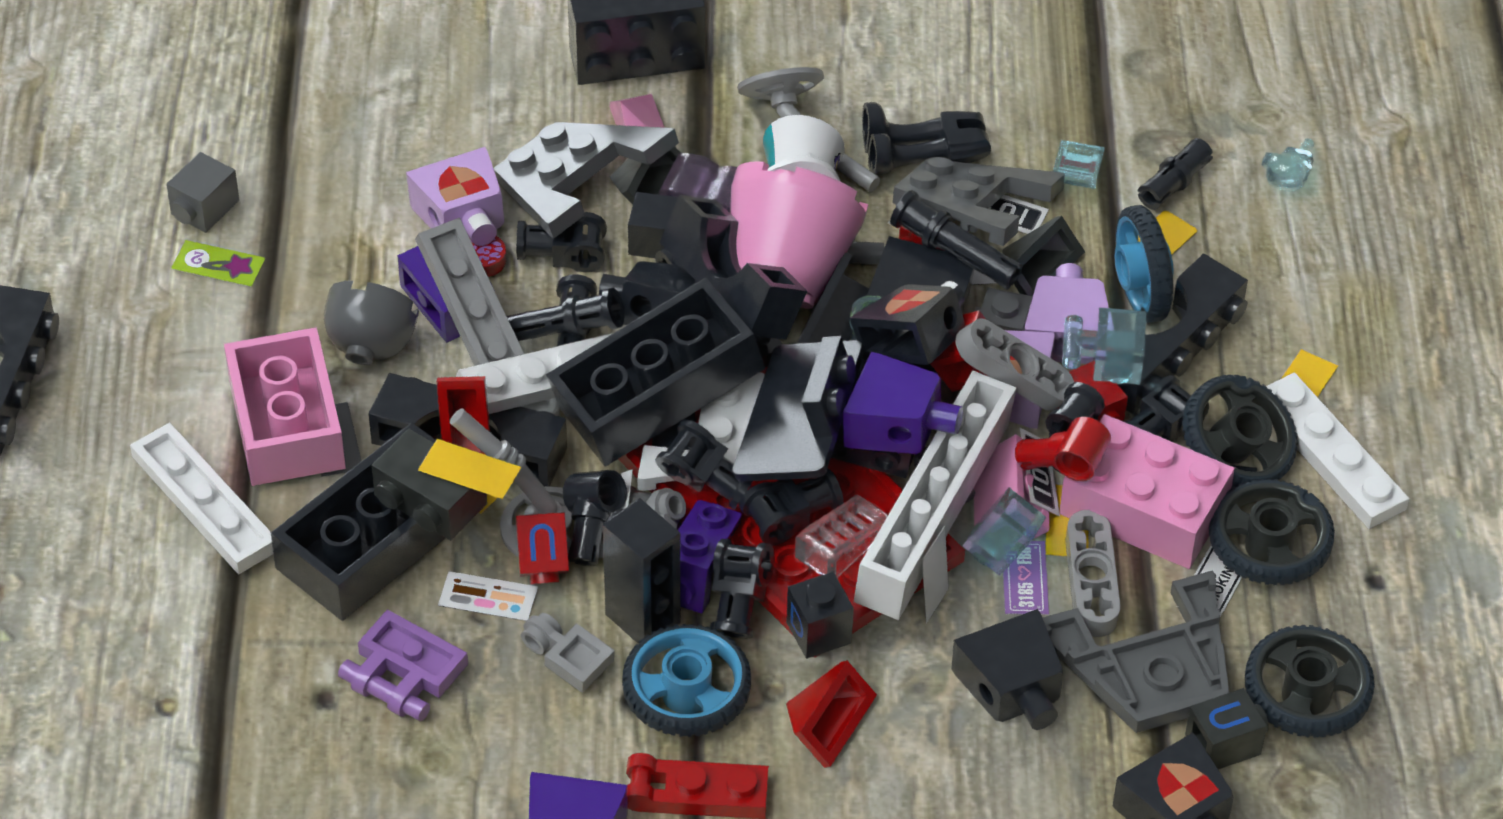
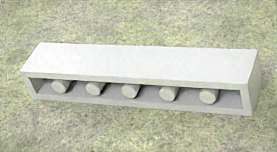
M972 371L953 403L963 407V418L958 434L955 435L937 431L860 563L854 596L855 603L894 619H900L923 578L922 559L944 526L945 537L947 536L1008 428L1016 387Z

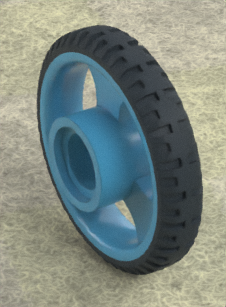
M1143 205L1126 207L1121 211L1116 224L1115 267L1117 276L1134 313L1145 323L1159 322L1168 316L1173 301L1174 268L1171 251L1157 219L1147 207Z
M676 624L674 626H666V629L660 628L657 631H653L651 635L641 639L630 651L623 669V692L631 711L644 724H648L650 728H654L658 732L662 730L664 734H671L672 736L679 734V737H692L694 734L696 736L706 735L709 731L713 733L718 729H722L724 724L727 726L744 709L751 690V669L749 661L740 646H737V643L729 636L725 637L723 632H719L716 629L711 630L708 626H694V624L678 626ZM673 648L663 658L662 673L648 674L642 671L647 662L662 651ZM717 654L730 666L734 676V685L731 692L720 691L712 686V662L710 659L712 655ZM662 697L665 705L676 713L661 709L652 702Z

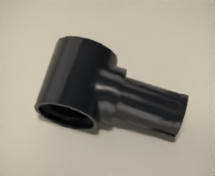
M617 471L578 472L569 475L565 480L563 500L568 511L572 513L571 518L575 520L568 561L582 566L598 565L603 524L610 517L611 513L624 506L627 498L625 480Z

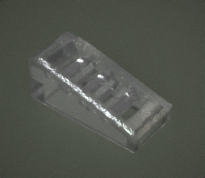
M857 494L809 525L796 537L795 557L820 575L834 572L838 578L870 548L888 515ZM860 513L873 523L867 524L857 517L856 514ZM849 522L861 531L857 533L845 524ZM838 531L840 534H842L848 539L844 541L835 533ZM828 541L829 543L834 545L835 548L832 549L824 543Z

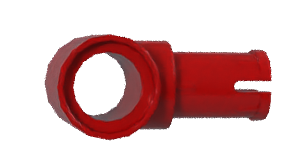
M1078 417L1071 422L1067 431L1054 433L1050 438L1019 440L1015 447V458L1017 463H1021L1020 467L1024 470L1053 466L1069 479L1087 481L1094 476L1111 441V434L1101 422L1090 417Z

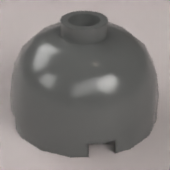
M353 281L334 283L329 289L325 304L324 324L328 338L340 351L346 353L345 357L347 360L359 365H370L373 361H381L396 356L408 344L419 316L418 309L412 311L413 301L409 297L394 289L376 283L367 282L365 290L351 289Z

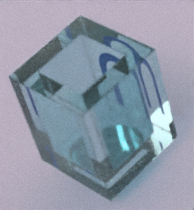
M1008 487L977 522L962 546L973 554L979 563L988 566L1001 576L1030 544L1045 521L1046 516Z

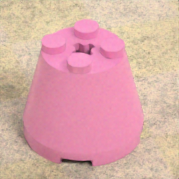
M765 162L741 164L736 169L731 186V215L738 221L736 249L741 269L746 263L784 267L807 290L801 308L812 309L818 302L840 259L848 251L865 220L868 204L858 203L855 200L857 191L850 186L808 169L796 167L795 172L781 169L768 171L769 165Z

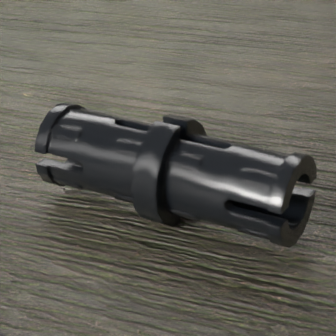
M1194 138L1177 155L1167 157L1159 165L1157 173L1138 188L1137 191L1140 192L1138 198L1143 205L1149 209L1156 210L1173 193L1184 190L1189 186L1193 175L1213 159V156H1211L1213 151L1210 145L1200 138Z

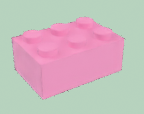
M317 327L224 344L229 382L251 485H261L346 469L342 432Z
M1104 414L1100 422L1109 430L1111 441L1094 476L1090 480L1075 481L1066 476L1064 477L1060 515L1070 518L1074 513L1081 510L1095 512L1108 519L1111 525L1112 537L1190 569L1209 537L1211 518L1214 516L1218 505L1227 491L1232 487L1235 468Z

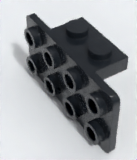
M841 336L823 337L821 342L782 344L773 349L733 466V473L738 481L810 479L825 475L843 421V411L851 396L864 354L860 341H843Z

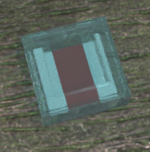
M1061 140L1053 171L1065 173L1064 184L1095 189L1103 160L1104 147Z

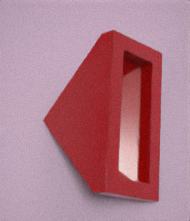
M485 376L438 377L436 383L442 441L484 454L451 425L450 420L458 410L464 409L490 432Z
M848 660L841 661L786 703L793 732L824 768L831 767L877 694Z

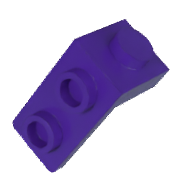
M698 500L678 529L680 532L681 607L703 613L709 604L715 548L722 538H732L741 523L742 515L740 512L724 508L718 504Z

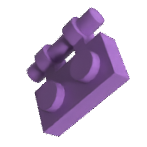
M387 609L358 642L359 654L367 658V660L361 666L349 659L345 660L339 668L338 676L351 683V688L355 692L365 697L373 695L386 702L387 708L391 712L401 717L409 715L418 721H423L429 713L430 704L417 696L422 690H425L440 698L467 667L468 655L467 652ZM386 670L403 678L398 686L381 677Z

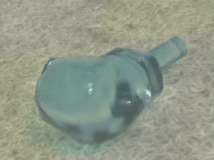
M1305 139L1299 148L1287 147L1282 154L1265 153L1261 164L1266 169V178L1271 186L1279 190L1291 192L1301 189L1306 184L1314 162L1313 155L1310 152L1314 147L1313 140Z

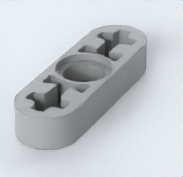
M977 319L957 333L956 346L958 352L969 365L993 379L1016 387V393L1045 410L1051 411L1061 406L1064 401L1065 390L1074 382L1071 374L1064 366L986 319ZM1010 356L1014 357L1019 363L1022 374L1013 367Z
M1081 510L1070 517L1065 537L1073 609H1079L1093 637H1102L1114 631L1120 612L1111 525L1106 517L1090 510ZM1083 530L1090 531L1091 536L1094 537L1093 548L1086 549V535ZM1085 566H1096L1102 569L1106 576L1099 580H1090L1085 578L1079 570ZM1093 597H1099V611L1104 616H1095L1094 611L1090 609Z

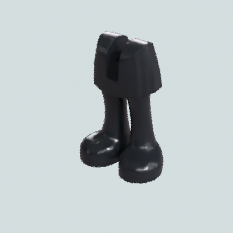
M865 102L863 105L862 133L865 153H868L869 171L875 175L888 174L894 168L924 162L926 159L934 157L946 158L952 162L972 163L986 158L991 153L989 137L985 132L984 118L980 112L944 111L940 113L939 118L924 122L894 124L887 121L884 110L879 103Z

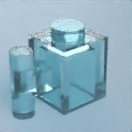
M1099 307L1096 331L1083 330L1082 317L1078 315L1067 316L1064 323L1062 365L1067 369H1077L1081 365V356L1094 357V381L1140 384L1145 352L1146 311Z

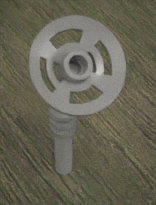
M812 67L786 68L765 72L740 82L737 86L738 93L753 99L771 100L772 108L777 109V114L781 118L790 115H801L794 107L798 103L797 95L814 88L823 81L824 73L821 69ZM799 81H807L809 83L801 84ZM844 149L836 169L867 191L873 192L878 187L880 178L846 155Z
M464 409L458 410L450 420L451 425L487 456L521 467L514 481L523 493L516 496L506 506L500 521L501 536L506 547L518 557L516 525L512 526L515 512L523 503L529 505L524 515L565 512L567 532L572 524V513L568 511L563 498H560L563 497V488L544 487L525 464V456L518 454V450L511 447L508 441L503 440L500 442ZM566 534L567 550L569 554L572 541Z

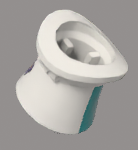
M790 115L777 119L765 130L763 148L767 164L769 165L768 171L781 169L795 172L796 167H800L840 181L835 170L844 153V141L839 132L830 124L810 116Z

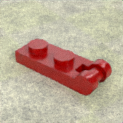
M635 753L629 756L627 760L626 774L631 779L630 784L627 785L628 809L648 813L765 819L769 766L661 760L647 753ZM650 784H665V789H654Z

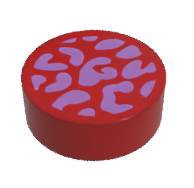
M495 236L493 241L484 246H477L472 242L488 277L494 276L503 270L507 261L506 246L499 237Z

